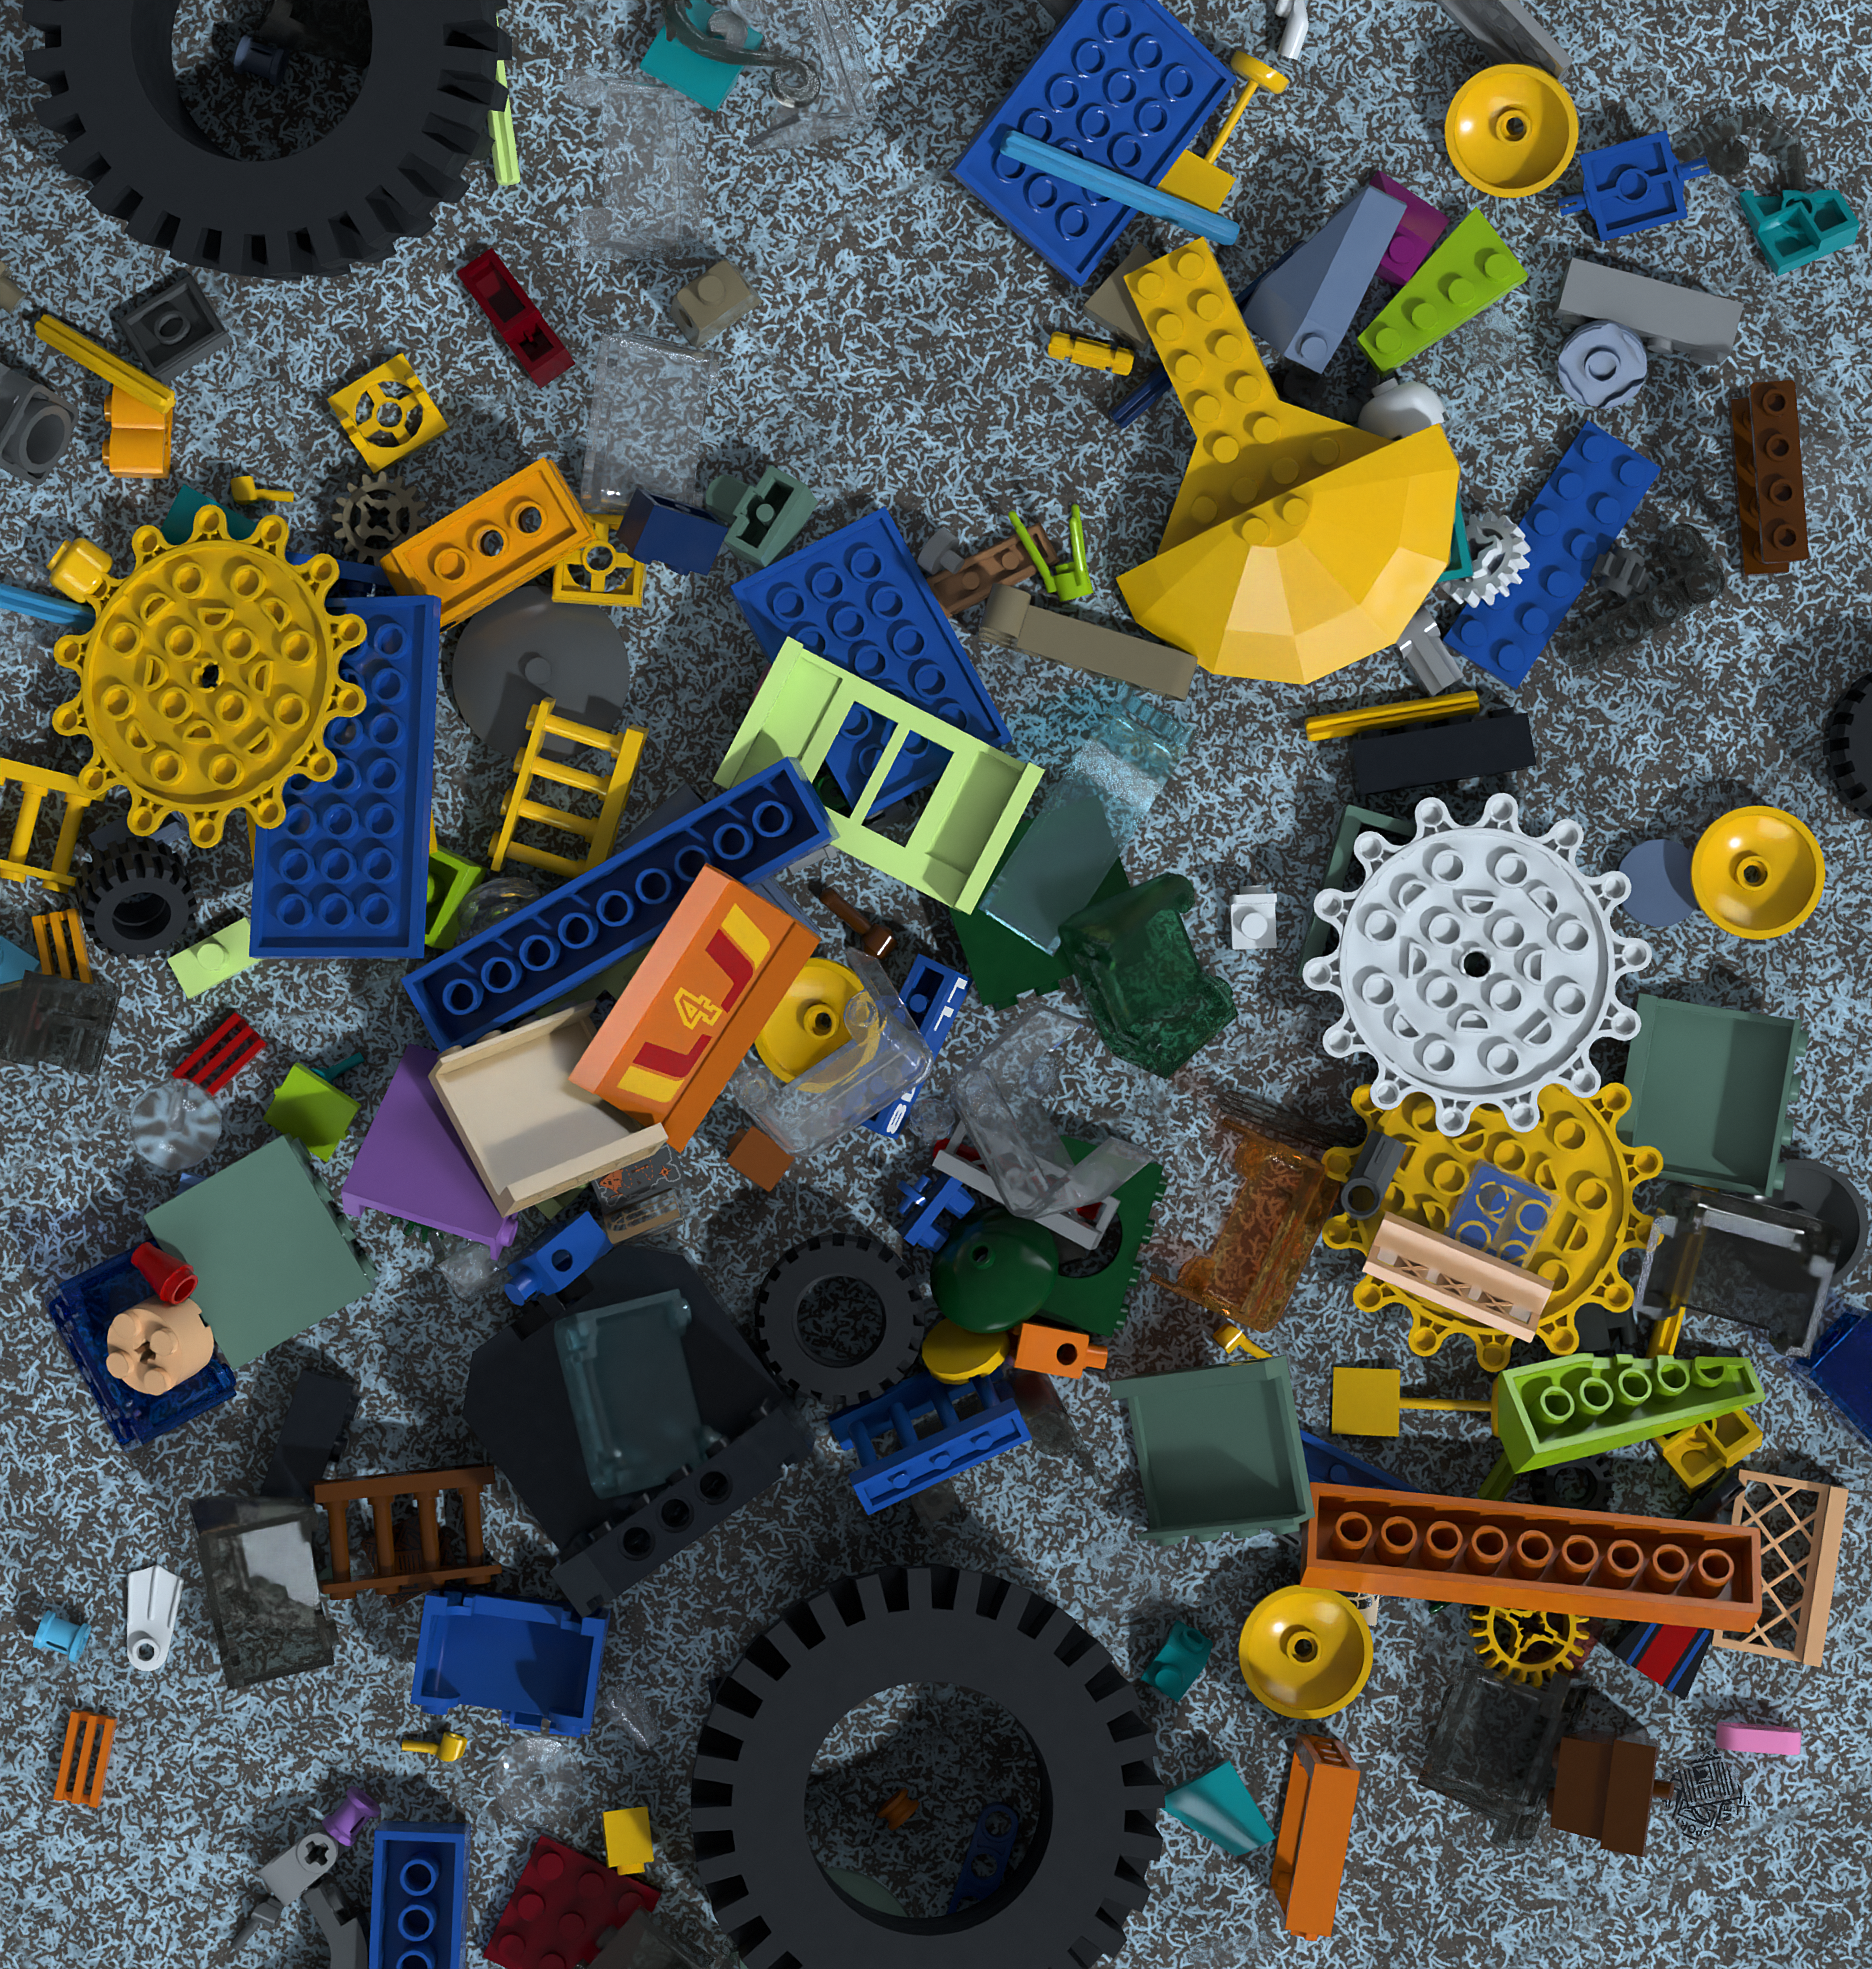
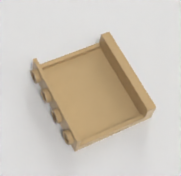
M594 999L579 1005L576 1000L569 1001L556 1008L552 1013L553 1015L540 1019L538 1015L528 1017L519 1022L514 1027V1030L504 1034L500 1030L489 1032L476 1041V1045L463 1049L461 1045L448 1048L437 1056L438 1062L428 1075L433 1088L502 1218L655 1155L669 1138L661 1122L647 1128L597 1094H592L567 1080L597 1034V1030L589 1017V1014L597 1005Z

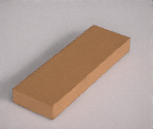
M1041 522L1026 528L1048 568L1060 563ZM1016 533L964 559L965 562L962 568L956 574H953L948 569H944L926 578V581L948 619L988 599L993 583L1012 587L1040 572Z

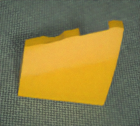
M1739 1409L1675 1432L1651 1438L1650 1440L1667 1466L1691 1495L1718 1476L1725 1467L1729 1469L1762 1445L1763 1433L1743 1409Z

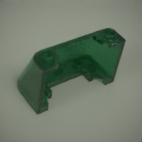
M1165 872L1070 915L1057 929L1103 1044L1117 1058L1165 1080L1239 1015L1232 998L1233 990L1230 985L1219 976L1213 977L1202 972L1180 913L1185 914L1189 912L1195 905L1194 887L1185 876Z

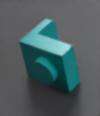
M1176 1620L1171 1626L1167 1639L1147 1664L1140 1679L1176 1702H1179L1205 1668L1213 1647L1212 1641L1204 1637L1199 1630Z

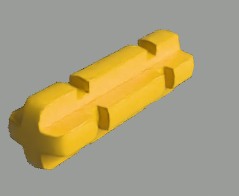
M1057 331L1052 333L1047 354L1051 358L1064 361L1065 357L1071 358V363L1104 371L1106 367L1112 368V373L1124 376L1129 375L1134 361V352L1132 350L1117 347V351L1112 350L1109 344L1081 337L1072 340L1069 334Z

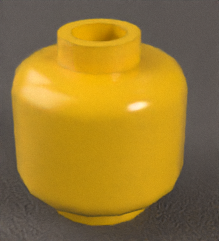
M78 537L73 542L65 539L46 566L51 571L49 575L51 585L80 604L88 602L83 597L84 594H94L103 583L101 578L102 572L116 579L109 574L113 567V558L83 537Z

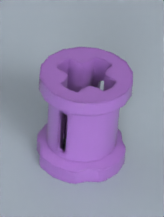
M355 1786L348 1788L346 1791L347 1798L333 1815H327L322 1821L326 1831L337 1841L348 1847H351L356 1842L357 1833L371 1817L376 1818L381 1813V1808L377 1802Z

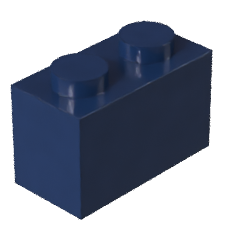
M636 488L615 536L628 548L627 555L636 561L651 565L653 560L664 563L665 567L680 575L688 576L690 571L707 576L729 528L709 510Z

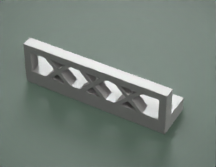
M961 1118L946 1149L939 1150L932 1164L933 1167L1089 1250L1097 1248L1121 1202L965 1118ZM967 1131L982 1139L987 1154L986 1158L970 1162L956 1154ZM991 1144L1004 1150V1152L994 1155ZM1010 1155L1021 1159L1027 1178L1012 1183L1002 1179L996 1160ZM989 1162L992 1173L978 1165ZM1030 1164L1044 1172L1033 1176ZM1048 1176L1061 1180L1066 1199L1051 1204L1040 1199L1035 1180ZM1029 1183L1032 1194L1017 1186ZM1069 1185L1083 1193L1072 1196ZM1091 1196L1107 1205L1096 1227L1079 1219L1074 1201ZM1068 1204L1071 1215L1057 1207Z

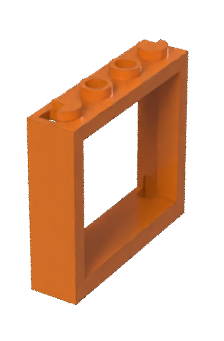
M1297 1732L1268 1891L1284 1928L1291 1930L1290 1935L1304 1937L1306 1941H1317L1318 1935L1331 1937L1361 1771L1341 1740Z

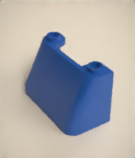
M449 1585L444 1588L431 1589L425 1595L410 1704L421 1705V1712L434 1715H447L448 1708H454L462 1704L548 1716L547 1719L556 1723L555 1730L573 1734L582 1733L583 1728H591L593 1723L611 1610L598 1606L594 1612L582 1619L571 1602Z

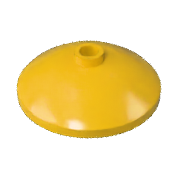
M1518 62L1493 65L1469 78L1455 94L1445 120L1446 147L1456 170L1468 183L1478 190L1503 198L1529 196L1540 192L1554 183L1571 162L1579 137L1577 111L1565 87L1554 76L1543 69ZM1519 118L1523 122V130L1520 132L1512 131L1509 127V119Z
M1769 806L1742 807L1720 816L1700 836L1693 850L1690 863L1691 888L1702 912L1718 928L1731 935L1745 939L1761 940L1774 938L1797 928L1814 911L1822 895L1825 882L1824 858L1815 836L1795 816L1781 809ZM1748 866H1752L1758 871V878L1754 883L1748 882L1744 877V870Z
M810 957L754 1043L765 1065L774 1075L787 1084L808 1091L835 1089L859 1076L875 1054L880 1037L878 1007L869 987L853 970L831 959ZM822 1013L828 1014L831 1018L829 1028L821 1024L820 1017Z
M1300 1583L1281 1587L1269 1593L1254 1606L1241 1629L1238 1657L1243 1677L1259 1701L1281 1715L1308 1720L1334 1714L1349 1705L1357 1697L1370 1675L1373 1663V1641L1365 1618L1347 1597L1336 1590L1299 1587ZM1300 1639H1307L1311 1643L1309 1652L1303 1655L1296 1653V1642Z

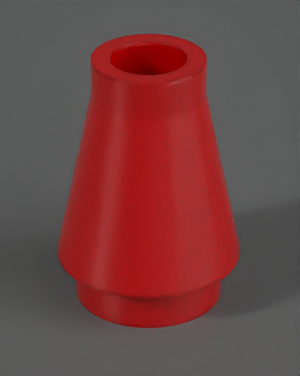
M150 1242L141 1244L131 1257V1263L140 1270L162 1301L179 1304L186 1300L197 1286L198 1277L194 1274L192 1265L156 1248Z

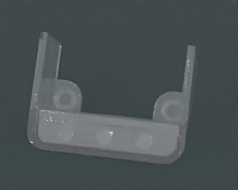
M729 0L730 9L737 18L748 24H760L786 103L771 111L770 128L747 141L749 150L795 149L860 128L877 118L879 113L878 101L845 0Z
M851 946L843 952L865 988L847 1002L844 1009V1023L853 1039L783 1087L772 1072L763 1068H751L745 1056L727 1082L738 1104L786 1154L800 1159H808L817 1155L926 1080L933 1069V1054L879 960Z
M1040 1003L1034 1006L955 1075L950 1086L952 1103L1006 1208L1014 1216L1027 1220H1035L1103 1201L1155 1158L1151 1150L1109 1137L1076 1166L1073 1164L1041 1100L1053 1091L1059 1079V1067L1051 1052L1082 1027L1083 1024L1077 1017Z

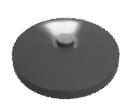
M537 585L517 588L478 611L464 628L454 653L452 684L462 716L481 740L496 751L513 759L516 758L520 747L527 748L532 731L526 730L525 727L533 704L540 706L541 700L546 697L556 699L552 715L609 733L618 721L629 693L630 663L625 643L612 620L597 605L553 602V586ZM546 732L539 757L553 762L564 761L588 751L593 746Z

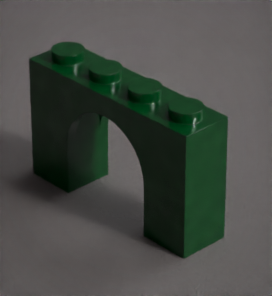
M1059 1135L1051 1164L1121 1201L1115 1211L1120 1223V1241L1112 1259L1097 1272L1085 1276H1067L1058 1273L1049 1297L1035 1315L1112 1338L1114 1329L1122 1331L1130 1305L1122 1302L1127 1286L1135 1288L1138 1282L1143 1262L1137 1261L1136 1256L1140 1243L1148 1245L1156 1221L1149 1218L1153 1201L1161 1203L1169 1177L1161 1175L1164 1166ZM1048 1176V1178L1061 1181L1053 1176Z

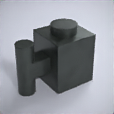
M1591 1302L1580 1306L1575 1313L1574 1325L1579 1335V1346L1572 1354L1611 1348L1608 1329L1611 1328L1618 1329L1620 1344L1638 1342L1632 1305L1626 1311L1617 1313L1605 1310L1602 1305Z

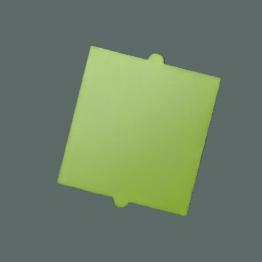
M296 1062L283 1084L278 1085L274 1089L276 1096L262 1120L283 1134L289 1132L293 1140L300 1137L311 1153L327 1163L340 1141L345 1140L350 1135L348 1128L362 1105L299 1062Z

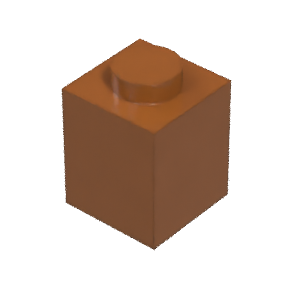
M752 1125L748 1131L740 1127L725 1147L731 1153L726 1162L769 1193L797 1157L755 1125Z

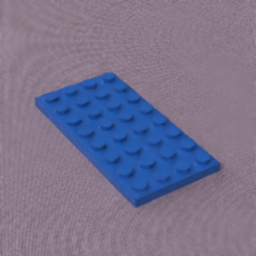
M435 595L325 598V609L330 615L341 616L352 613L360 616L367 626L366 640L343 655L339 662L338 670L342 680L358 685L364 690L367 705L362 713L354 717H335L325 728L323 735L324 745L334 754L338 764L335 776L325 782H315L304 774H294L287 780L282 791L286 809L284 822L273 829H264L256 824L249 957L256 959L424 958L441 598Z

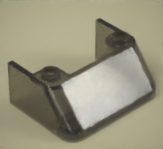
M1019 1368L993 1382L1001 1403L1012 1397L1014 1398L1031 1434V1440L1040 1452L1056 1456L1076 1447L1096 1486L1105 1483L1047 1373ZM977 1392L953 1403L960 1422L985 1411ZM937 1412L913 1424L919 1441L944 1430ZM898 1435L894 1437L891 1443L890 1455L903 1449ZM947 1478L909 1496L921 1523L945 1567L953 1563V1555L935 1521L946 1516L953 1509L956 1501L954 1485L950 1478Z

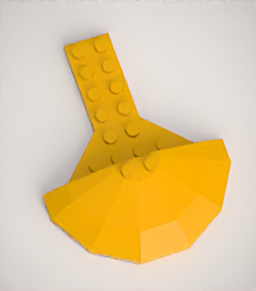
M1204 236L1123 276L1197 437L1195 448L1156 557L1116 577V581L1135 622L1176 650L1197 657V664L1212 674L1307 685L1397 643L1441 574L1450 564V549L1461 467L1441 423L1434 424L1398 441H1393L1281 401L1211 247Z

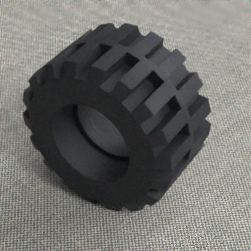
M136 837L126 838V843L117 844L115 840L107 843L108 849L105 851L97 849L91 854L92 862L84 861L80 868L82 876L76 877L75 887L77 892L75 894L89 938H93L95 946L100 950L107 948L109 955L117 958L122 953L126 955L127 959H137V956L145 954L146 958L156 956L155 951L163 949L166 952L172 949V942L174 940L182 941L187 936L185 928H192L195 922L193 913L197 912V902L182 858L177 852H172L171 846L164 842L157 846L155 839L145 837L142 842H137ZM136 893H152L148 898L137 903H120L126 897Z

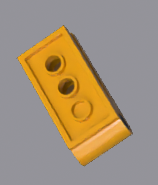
M542 457L395 547L378 563L398 596L435 595L441 598L440 634L597 540L599 537L554 460L550 459L548 461L547 458ZM537 509L541 514V525L535 532L530 533L526 528V517L532 510ZM499 532L503 538V547L497 555L492 556L488 550V541L493 534Z

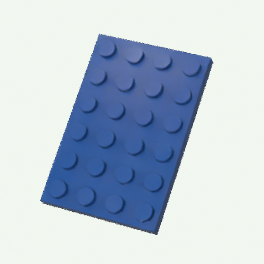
M1077 0L948 171L1074 287H1082L1139 210L1003 155L1000 152V144L1004 134L1007 131H1017L1155 189L1238 78L1157 0Z
M886 506L729 587L734 601L768 663L773 665L788 636L804 644L803 648L996 749L1013 740ZM855 701L823 761L851 814L898 723ZM910 730L864 819L940 780L954 752Z

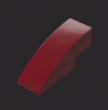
M493 248L487 250L456 273L539 389L575 365L565 346Z

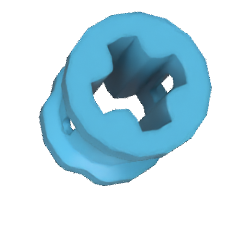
M47 1610L36 1632L33 1647L38 1649L46 1647L68 1655L69 1661L76 1663L84 1651L91 1632V1625L83 1623L81 1626L56 1617V1613Z

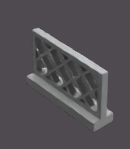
M1435 0L1496 65L1508 62L1533 65L1550 73L1560 83L1569 76L1568 69L1574 60L1518 0Z

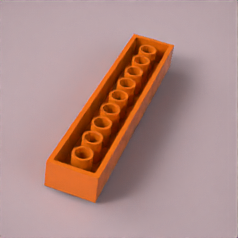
M1310 1482L1315 1517L1302 1522L1299 1587L1750 1633L1762 1614L1760 1528Z

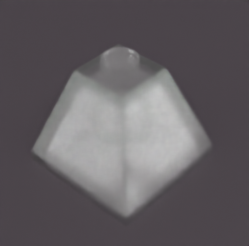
M519 1211L515 1218L518 1221V1228L514 1241L510 1247L503 1246L497 1261L491 1259L490 1245L442 1230H437L428 1235L437 1266L459 1297L472 1302L513 1278L507 1270V1264L536 1238Z

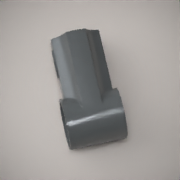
M1371 1130L1352 1173L1342 1190L1341 1205L1346 1215L1359 1221L1368 1220L1375 1216L1406 1151L1407 1145L1383 1133ZM1357 1187L1367 1188L1374 1196V1204L1366 1211L1354 1210L1348 1203L1349 1193Z

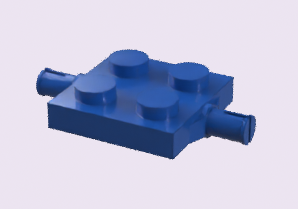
M1667 130L1578 155L1584 176L1583 192L1557 198L1559 206L1576 202L1574 205L1560 208L1562 217L1587 209L1595 220L1599 240L1603 242L1687 218L1688 215L1683 198L1684 181L1709 175L1710 170L1709 166L1691 171V168L1708 164L1706 156L1679 163L1672 153Z

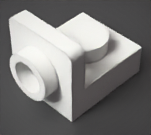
M1263 885L1239 887L1240 895L1229 897L1231 950L1277 948L1275 914L1277 893L1266 894V886Z

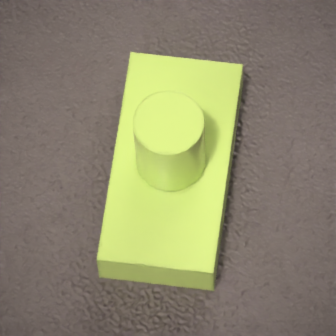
M247 917L167 959L188 999L201 994L263 960L249 957L251 923Z

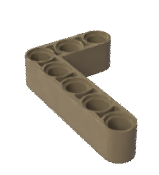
M992 584L979 626L978 638L993 645L999 642L998 646L1035 658H1038L1040 654V659L1078 671L1082 667V672L1120 684H1123L1124 680V685L1162 697H1165V694H1167L1166 698L1186 702L1197 666V657L1030 605L1031 595L1029 593L1007 585Z

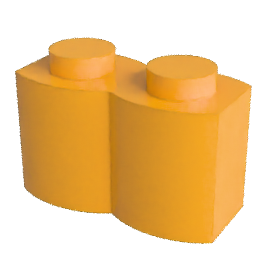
M113 384L112 395H106L104 402L106 422H111L112 426L110 439H104L102 459L104 466H109V471L118 478L169 479L173 407L167 413L161 414Z

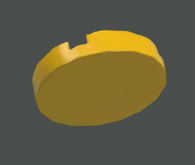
M945 1318L928 1333L922 1345V1358L932 1377L938 1381L953 1385L970 1383L968 1378L978 1374L983 1378L991 1374L1005 1360L1010 1350L1008 1330L996 1333L971 1332Z

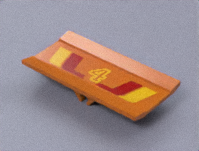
M706 863L567 1080L592 1094H597L647 1128L661 1122L669 1137L666 1143L681 1154L822 938L805 924L735 878Z

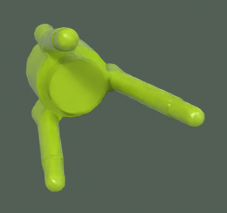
M1077 504L1071 506L1072 517L1069 519L1074 561L1056 565L1057 575L1054 576L1016 512L1010 511L1008 517L1040 572L1047 594L1057 591L1059 601L1062 602L1094 593L1086 564L1080 508Z

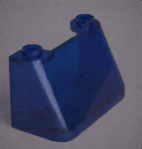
M154 1237L58 1284L44 1297L47 1312L119 1447L127 1454L237 1396L234 1389L237 1383L232 1370L226 1363L219 1364L215 1359H210L208 1364L195 1375L157 1396L133 1389L122 1378H115L108 1371L106 1360L109 1356L107 1336L114 1318L147 1298L157 1295L140 1270L131 1263L134 1251L145 1242H150L153 1246L162 1250Z

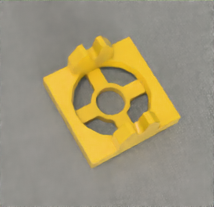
M403 353L398 354L327 399L337 414L341 425L375 476L380 474V471H385L451 430ZM398 382L409 387L413 392L400 400L386 397L378 383ZM367 391L375 404L372 409V417L357 426L356 407L362 394ZM395 403L401 408L402 418L396 426L384 427L378 422L377 412L383 404ZM421 405V424L416 434L411 437L404 426L407 421V413ZM381 430L385 433H393L400 445L396 447H381L369 442L366 438Z
M585 513L599 538L588 544L584 550H579L554 565L553 602L642 608L643 588L647 581V564L636 561L628 556L627 553L616 552L614 547L608 543L609 528L618 531L624 516ZM599 546L609 549L613 556L611 565L601 571L592 569L587 563L588 553L591 549ZM569 564L584 565L586 571L591 574L590 591L584 589L573 580ZM616 567L633 568L631 574L621 586L612 591L605 592L606 576L612 573Z

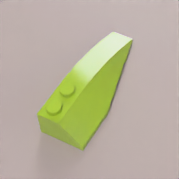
M1578 1353L1501 1371L1498 1374V1434L1514 1474L1599 1454L1675 1432L1763 1402L1766 1396L1749 1358L1697 1356L1693 1360L1674 1359V1356L1657 1355L1654 1359L1633 1358L1632 1354H1616L1613 1358L1594 1357L1593 1353Z

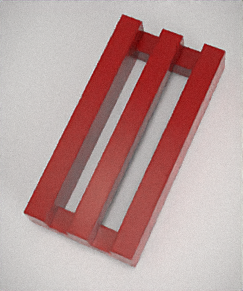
M235 1012L171 1074L184 1085L183 1087L189 1093L195 1096L201 1106H205L268 1043L238 1012ZM238 1026L242 1031L191 1079L187 1073ZM250 1038L254 1044L203 1092L198 1086L241 1044Z

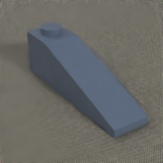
M1369 184L1365 185L1327 220V224L1308 242L1303 241L1293 250L1294 254L1275 271L1272 269L1260 280L1241 313L1245 324L1283 356L1322 374L1344 338L1407 208V204Z

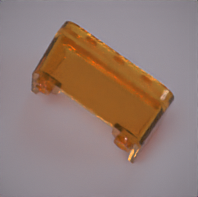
M1224 1117L1221 1126L1244 1137L1236 1148L1234 1159L1238 1174L1247 1178L1245 1185L1210 1259L1202 1255L1192 1257L1180 1268L1176 1283L1153 1272L1148 1281L1208 1310L1261 1333H1266L1277 1325L1339 1194L1341 1181L1327 1176L1329 1170H1336L1271 1137Z

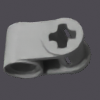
M321 1824L312 1828L292 1846H287L259 1869L257 1873L283 1906L286 1907L309 1889L321 1875L333 1866L343 1854L345 1845L330 1835ZM324 1842L329 1849L326 1853L323 1852L317 1855L313 1848Z

